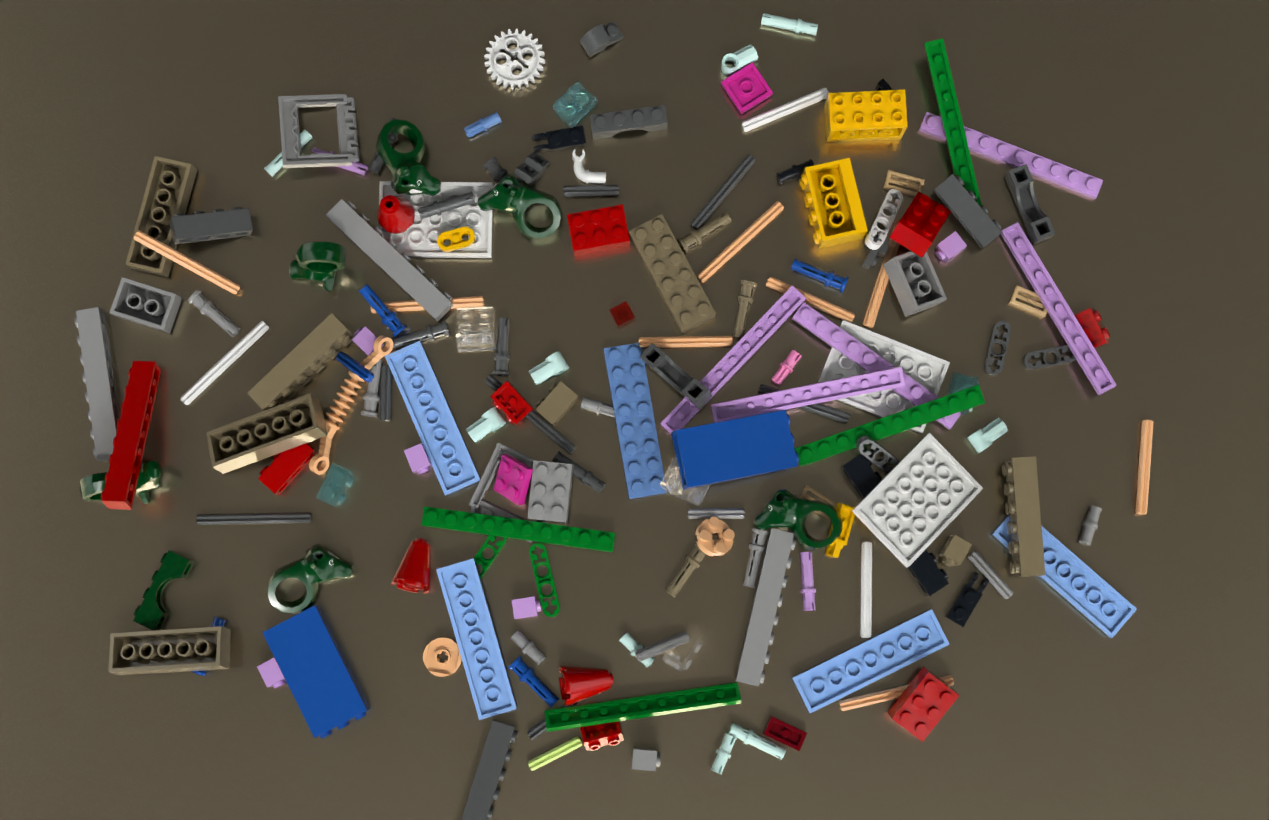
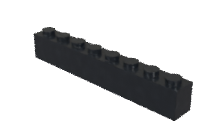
M860 454L840 468L863 500L878 485L882 477L877 471H873L871 468L872 462ZM925 549L907 568L928 597L948 585L947 579L949 577L943 569H939L936 565L938 561L932 552L928 553Z

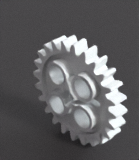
M508 29L507 35L501 31L502 37L499 38L495 35L496 42L489 41L492 48L486 47V52L489 53L484 55L485 60H488L484 63L485 67H489L487 73L492 74V80L497 79V85L503 82L505 89L508 84L511 85L512 90L515 85H518L519 89H521L522 84L529 87L528 81L535 83L534 76L540 78L538 71L544 70L543 66L540 65L545 64V59L542 58L545 56L544 52L541 51L543 49L542 44L537 45V38L532 40V33L526 36L525 30L519 34L518 29L515 30V33ZM510 44L517 45L513 50L508 49ZM526 54H531L532 58L529 60L523 59V56ZM511 57H512L513 59H515L516 57H518V61H517V60H513V62H512ZM499 59L507 60L503 65L497 64ZM515 69L522 70L519 75L512 73Z

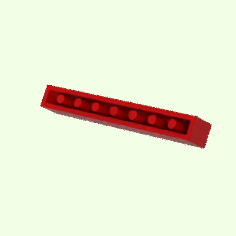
M133 361L132 367L128 372L129 381L128 385L125 386V399L121 404V417L117 421L118 430L116 437L113 439V453L109 457L110 466L105 475V488L101 493V500L108 509L132 510L161 375V369L155 361Z

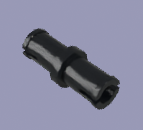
M812 159L797 166L794 164L791 166L792 168L776 173L779 183L782 185L792 179H800L805 167L814 166Z

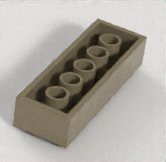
M154 156L125 263L132 270L169 277L173 261L134 240V236L140 230L176 250L177 244L174 245L170 220L176 214H186L197 169L192 164Z
M661 214L628 231L632 244L680 333L683 335L715 318L716 312L664 216Z
M331 313L247 394L262 410L278 406L287 399L290 400L296 395V390L300 386L303 387L311 380L310 377L314 373H319L325 367L324 363L338 355V350L342 346L346 347L352 342L353 333Z
M311 393L206 432L212 467L223 474L328 435L321 401Z
M1036 456L1013 457L1006 460L1005 464L1002 465L1003 476H1006L1004 494L1008 498V503L1005 504L1006 515H1009L1007 533L1011 537V542L1008 543L1009 554H1012L1010 572L1013 573L1014 577L1045 575Z
M217 626L111 633L108 672L116 675L229 669L231 630Z

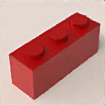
M306 443L276 454L270 466L267 465L260 471L259 474L261 476L258 479L274 494L280 495L317 451Z

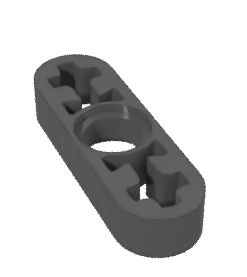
M999 321L992 328L984 363V370L990 376L999 374L1003 369L1011 333V326L1006 321ZM1002 325L1006 332L1001 335V339H994V337H999L1000 331L997 328ZM995 343H999L1003 348L999 354L995 353L992 349ZM990 355L992 357L1001 358L996 360L995 366H997L998 369H995L994 371H991L992 368L989 367V365H991L994 361V358H990Z
M1068 345L1029 352L1023 358V365L1028 370H1035L1072 363L1076 358L1074 355L1071 356V359L1069 356L1061 358L1060 354L1068 352V349L1072 352ZM1048 352L1055 354V362L1047 361L1046 354ZM1031 356L1033 359L1041 357L1042 361L1035 362L1034 366H1032V363H1028Z
M862 436L856 442L859 452L887 474L894 468L886 463L887 461L893 465L895 464V466L900 462L896 456L869 436ZM869 444L872 448L871 451L867 447H863V445ZM878 452H884L881 459H875V455Z

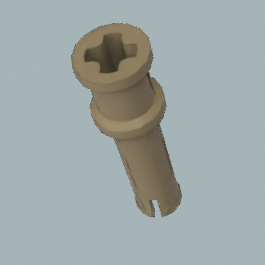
M724 212L701 228L690 230L688 235L678 238L677 242L681 250L686 254L690 248L700 245L703 239L731 223L732 220L728 213Z
M741 280L740 296H737L739 302L731 335L733 338L741 339L744 336L750 305L754 303V290L758 285L755 282Z
M695 542V547L691 553L686 555V562L665 590L674 598L695 567H700V562L706 555L698 547L697 542Z

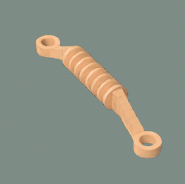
M384 335L377 337L373 344L374 351L360 364L370 370L382 357L388 355L393 349L391 338ZM383 342H386L385 347L381 350V345ZM348 371L351 379L344 378L348 385L340 386L344 392L336 393L340 400L333 399L337 405L329 406L333 413L326 412L329 420H324L328 435L320 438L319 454L313 456L309 462L310 470L318 475L325 473L329 468L332 438L336 430H339L336 422L343 423L339 416L347 415L343 409L351 408L347 404V402H354L350 396L358 395L354 388H362L358 381L365 382L352 371ZM322 460L321 466L317 468L318 462Z

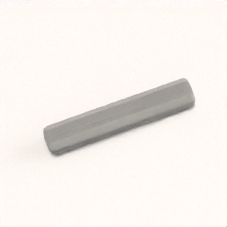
M689 508L688 518L710 519L711 517H717L718 519H743L745 517L744 508Z
M973 551L968 556L970 561L1004 599H1008L1013 595L1010 587L977 551Z
M683 631L635 651V657L638 662L644 661L689 642V636L686 631Z

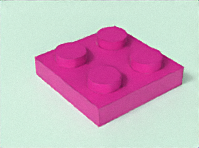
M753 62L721 81L722 87L740 114L745 113L773 95V92Z
M502 454L493 490L517 505H524L533 469L509 454Z

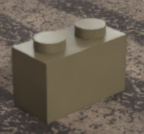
M562 381L559 384L554 383L548 390L550 394L546 398L542 397L536 404V412L553 427L579 399L578 395Z
M957 535L948 536L937 556L941 558L940 562L948 567L961 565L972 544Z

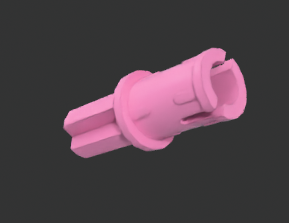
M791 350L784 362L779 364L780 368L772 378L774 384L780 386L788 374L793 372L792 369L802 357L797 351Z

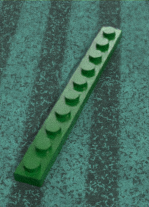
M942 38L924 43V48L954 176L958 175L964 182L963 187L967 191L973 192L977 198L975 201L981 206L980 194L944 40Z
M978 384L796 447L794 450L798 454L801 467L856 448V442L862 436H869L877 441L984 404L985 401Z
M426 506L423 509L421 526L612 553L616 534L613 532Z
M738 682L545 710L544 713L547 732L740 704L741 695Z

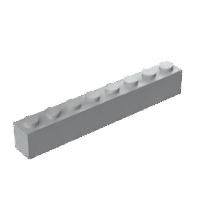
M341 199L326 214L328 219L438 322L454 306L451 302L452 297L445 291L441 293L437 289L439 285L432 278L427 280L423 276L425 272L418 265L412 266L409 263L411 259L404 252L400 254L395 250L397 246L390 239L386 241L382 237L384 233L376 226L372 228L368 224L370 220L364 214L359 216L355 212L357 208L349 200L345 202Z
M95 307L76 311L77 317L74 318V321L79 331L77 342L81 346L80 362L84 366L82 378L87 387L85 398L89 402L90 408L88 410V418L92 423L90 435L95 444L93 455L99 462H109V457L113 453V439L117 435V421L120 419L105 311Z
M774 528L770 529L735 681L759 686L760 683L764 682L766 672L763 671L764 663L768 664L770 652H767L768 645H772L775 633L771 632L773 625L776 626L779 614H776L777 606L781 607L783 595H780L782 587H786L788 576H785L786 568L790 569L792 557H789L791 549L794 550L796 538H793L794 533Z

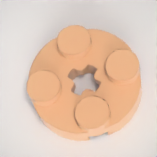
M717 517L704 520L695 531L698 547L709 556H722L733 545L734 531ZM712 534H715V535L717 536L718 540L716 539V540L714 541V540L712 539V537H713Z
M441 637L431 641L426 646L423 653V662L428 671L439 677H445L457 671L461 666L462 658L458 644L454 640ZM442 651L446 652L448 660H444V663L440 662L441 659L438 658V654H442Z

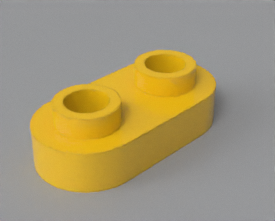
M469 227L453 229L441 233L437 238V244L442 251L451 252L471 246L475 241V234ZM464 235H469V239L466 241L462 238ZM446 240L451 241L450 245L448 246L444 245V242Z

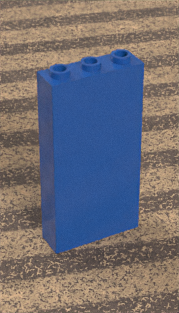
M786 410L684 428L672 432L671 435L683 490L797 467L799 457L794 450L793 444L795 440L790 432V417L786 414Z
M314 605L262 632L314 738L320 736L323 739L332 734L330 730L338 727L340 730L349 725L348 721L354 717L357 721L367 715L366 711L370 710L319 605Z

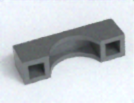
M665 105L590 115L593 139L608 138L629 130L652 132L667 130L668 127Z
M1027 164L1009 170L1004 177L1032 245L1052 238L1056 233L1049 216L1043 213L1037 202L1033 186L1034 180Z
M652 343L640 356L649 368L699 410L713 396L704 385L682 370L655 344Z

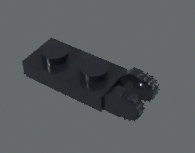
M583 125L534 134L532 136L533 141H548V144L535 146L534 152H552L586 146Z
M974 572L967 584H964L946 615V618L961 627H964L989 582L987 578H984L977 590L972 588L971 586L978 578L977 572Z

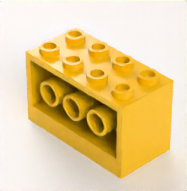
M905 89L828 93L824 104L826 143L901 139L908 127Z
M850 158L805 167L799 182L801 190H805L806 197H804L805 207L810 210L808 219L810 226L814 227V243L818 244L819 249L862 240L868 230Z

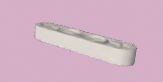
M891 189L885 195L865 238V244L868 248L877 250L884 243L903 201V195L900 191ZM894 197V198H895V200H894L895 202H894L893 204H891L890 202H891L892 198ZM883 209L889 210L891 212V216L886 215L883 212ZM877 223H882L885 226V230L880 229ZM875 235H878V237H877V239H876V242H874V241H873V240H874L873 237H874Z

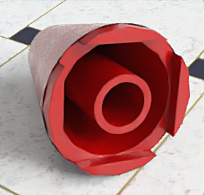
M385 196L377 210L378 222L389 233H403L414 223V207L404 197Z
M416 538V540L411 541L392 579L391 585L397 584L396 588L413 593H418V590H423V594L429 593L431 545L427 543V540Z
M572 666L559 667V673H562V678H559L562 700H566L564 705H571L609 690L614 683L612 673H609L606 669Z

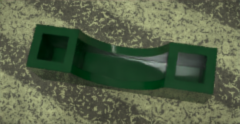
M171 550L162 556L160 561L162 564L159 570H156L153 574V582L150 588L148 587L145 590L142 604L134 612L135 618L133 621L153 631L160 630L168 614L161 602V594L164 587L174 579L186 578L194 563V560Z

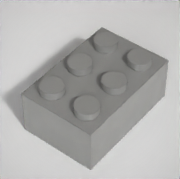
M911 251L893 257L883 264L905 317L935 307L947 300L927 251L923 257Z
M122 277L109 313L115 317L170 334L182 298L177 294Z
M533 461L527 519L568 522L573 464Z

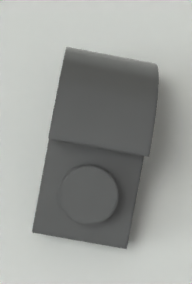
M613 21L604 26L600 24L592 28L581 38L580 43L590 57L604 51L607 46L621 41L624 36Z
M533 152L527 156L523 164L516 168L514 175L520 181L534 185L543 175L550 162L536 152Z
M875 235V236L873 237V238H874V240H873L874 242H876V239H877L878 235ZM887 237L877 250H872L866 244L864 245L870 252L861 267L867 270L870 266L874 267L880 258L877 254L884 258L889 246Z

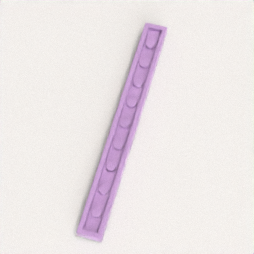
M926 112L919 131L946 141L941 117ZM964 126L970 151L1014 168L1027 164L1030 173L1034 176L1093 199L1097 198L1103 182L1102 179Z
M1017 222L1003 229L1001 236L1098 396L1117 386L1019 223Z
M792 285L700 383L714 396L806 300V297ZM684 398L660 424L671 434L675 430L683 429L700 410Z
M804 302L792 317L794 321L868 373L895 367ZM903 373L905 386L892 388V390L915 406L939 398L905 373ZM958 412L936 421L950 430L961 413Z
M899 366L711 404L714 422L717 423L905 386L902 367Z

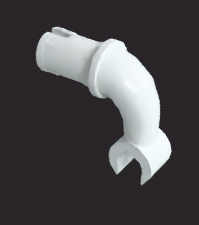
M574 149L572 160L574 161L573 168L576 177L585 182L586 185L588 183L605 184L606 172H590L589 169L585 170L582 163L585 159V151L582 149V155L579 157L576 156Z

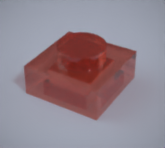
M627 301L610 309V313L618 328L635 319Z

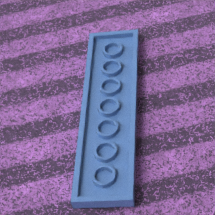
M639 343L603 348L628 498L634 499L667 493L646 368L645 363L640 358L643 354L642 347L639 346Z

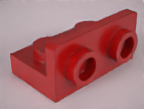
M1089 308L1075 315L1094 348L1110 342L1108 339L1110 333L1106 327L1103 328L1100 322L1102 317L1098 310Z
M506 381L490 396L493 399L492 403L499 410L502 409L506 413V419L512 424H520L534 409L509 381Z
M619 721L580 727L586 750H598L602 746L617 745L624 740Z

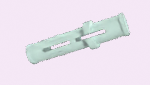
M763 13L761 25L796 31L795 33L797 34L801 32L816 36L818 24L805 22L799 18L796 20Z
M305 129L300 133L301 148L313 138ZM282 152L264 168L272 177L283 167Z
M735 723L731 725L728 732L729 735L744 741L743 743L746 745H753L780 760L783 759L786 748L753 733L754 731L751 729L747 730Z

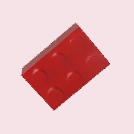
M918 191L889 238L918 256L923 257L951 211Z
M623 204L567 214L574 256L630 246Z
M923 666L890 708L888 714L892 720L923 742L956 701L959 694Z

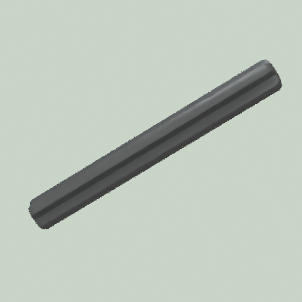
M748 154L692 220L690 225L694 229H699L752 167L756 161L752 155Z
M761 384L758 394L779 391V389ZM820 403L798 407L845 424L848 423L850 418L849 413Z

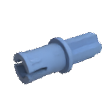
M496 111L483 119L479 118V121L465 127L464 131L468 137H472L484 130L486 132L488 128L502 121Z

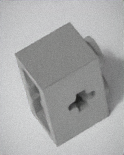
M634 746L632 769L656 771V766L660 767L661 753H657V748Z

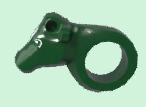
M397 119L386 123L377 137L376 148L380 157L393 174L391 181L392 189L397 194L406 193L411 196L419 194L435 196L441 191L440 180L433 177L420 163L425 151V140L422 133L414 124L406 120ZM393 133L405 135L411 141L413 150L408 153L397 152L389 145L388 135Z
M506 174L488 192L478 198V206L483 211L498 210L512 213L518 230L530 239L531 237H548L561 224L562 210L557 199L546 192L521 184L522 181L513 174ZM535 203L548 206L553 213L552 223L543 228L534 227L526 219V208Z
M309 242L302 244L295 255L297 260H293L290 263L289 276L292 280L321 282L324 289L330 292L333 290L336 271L345 268V248L340 244L332 242Z
M142 460L136 492L140 495L144 504L150 503L149 490L157 489L160 486L161 467L156 461H146L143 463ZM107 472L92 474L80 480V492L84 501H102L101 493L105 488V475Z
M780 489L767 504L764 511L755 518V525L760 530H767L770 527H791L799 543L805 548L815 551V548L826 547L840 537L843 520L839 511L829 503L798 498L797 495L790 493L788 490ZM813 511L826 513L833 523L831 535L824 540H817L811 537L805 528L806 518Z
M315 544L306 550V555L303 558L282 566L272 573L267 587L269 601L276 609L284 613L305 611L315 601L319 583L334 579H347L351 576L353 568L349 562L340 559L332 551L325 549L320 544ZM296 578L304 583L306 591L298 600L285 601L276 594L278 584L284 579Z

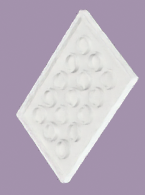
M380 181L379 205L381 200L388 195L404 197L413 205L415 219L412 226L403 233H389L380 226L379 222L378 229L384 233L382 237L386 241L390 239L397 246L395 250L400 254L404 252L408 257L492 258L493 210H481L478 206V198L488 192L494 184L493 182H441V191L435 196L426 194L411 196L406 193L397 194L391 187V181ZM472 191L473 197L466 200L474 198L476 203L443 212L440 216L436 214L421 220L420 214L427 211L419 213L417 208L434 204V201L440 202ZM461 227H469L473 230L475 241L469 247L444 252L437 244V238L443 232ZM464 235L462 239L468 240L469 235ZM446 240L444 245H450L451 241Z
M842 320L840 325L842 330L895 367L901 366L903 373L936 396L938 395L950 362ZM832 347L818 383L868 372ZM892 389L837 399L881 418L915 406ZM926 424L911 428V430L922 434Z
M928 433L852 512L907 568L978 495L983 487Z

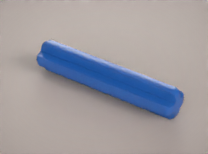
M343 351L338 353L336 356L337 361L364 381L372 382L374 374Z

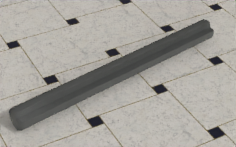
M489 375L485 380V383L494 391L503 385L493 375ZM534 410L526 416L528 420L568 454L573 453L576 449L572 442Z
M309 512L198 514L196 517L198 525L310 523L312 521V515Z

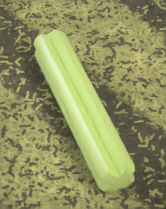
M576 736L529 760L528 765L534 771L581 747L583 743L580 737Z

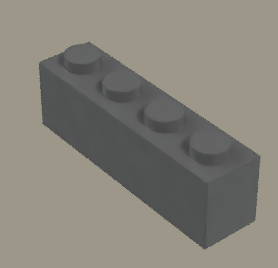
M952 174L936 187L933 192L977 244L984 248L1002 233L1000 231L1001 226L995 219L991 220L989 218V212L983 205H978L975 201L977 198L973 192L967 191L963 187L964 182L958 175L955 177Z
M234 207L229 211L216 209L211 213L198 211L194 212L193 215L179 213L170 220L174 245L249 236L253 231L249 208L243 209V207Z

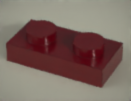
M772 716L763 733L800 751L807 735L806 732Z

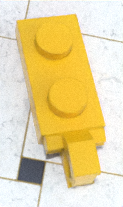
M838 503L836 507L843 520L842 532L840 537L827 546L825 555L838 558L840 550L844 545H847L855 514L852 512L854 507L843 503ZM833 523L830 528L829 536L831 535L833 530Z

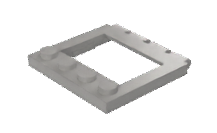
M347 94L278 96L283 168L352 166V162L360 160L359 148L355 147L358 146L357 130H353L357 128L356 114L352 113L355 112V99L353 97H347ZM336 106L340 154L321 153L301 156L298 108Z
M497 443L469 503V506L472 507L469 513H486L491 516L527 520L483 499L495 477L502 454H509L533 469V461L535 459L501 443ZM536 519L535 522L546 523V520Z

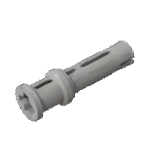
M200 289L196 290L189 297L188 303H193L200 310L201 314L209 316L231 337L238 334L241 328L214 306L215 304L212 300H208L201 294L202 291Z
M381 359L369 370L374 374L372 382L367 384V391L363 395L364 406L360 414L362 416H378L376 409L377 402L380 401L378 388L383 362Z
M752 528V542L748 546L751 551L743 586L755 588L761 555L766 550L764 546L769 532Z

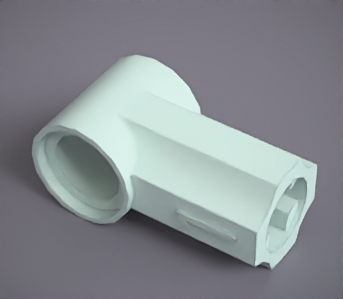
M750 44L734 53L726 54L721 63L722 73L731 76L737 70L758 60L754 46ZM732 62L734 67H728L725 63Z
M558 351L548 356L541 364L530 369L529 373L536 385H539L550 377L558 376L569 369V366L561 352Z
M496 407L489 409L481 416L482 418L466 428V431L475 443L490 432H495L506 424L505 419Z
M997 418L983 429L980 428L971 434L967 439L977 453H980L992 445L993 441L1005 434L1008 429L1005 423L1000 418Z

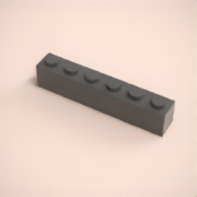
M496 719L492 720L461 820H487L492 818L495 808L491 806L493 800H497L500 793V788H497L499 780L503 781L506 769H503L505 761L509 762L512 750H509L511 742L515 743L518 731H515V725Z

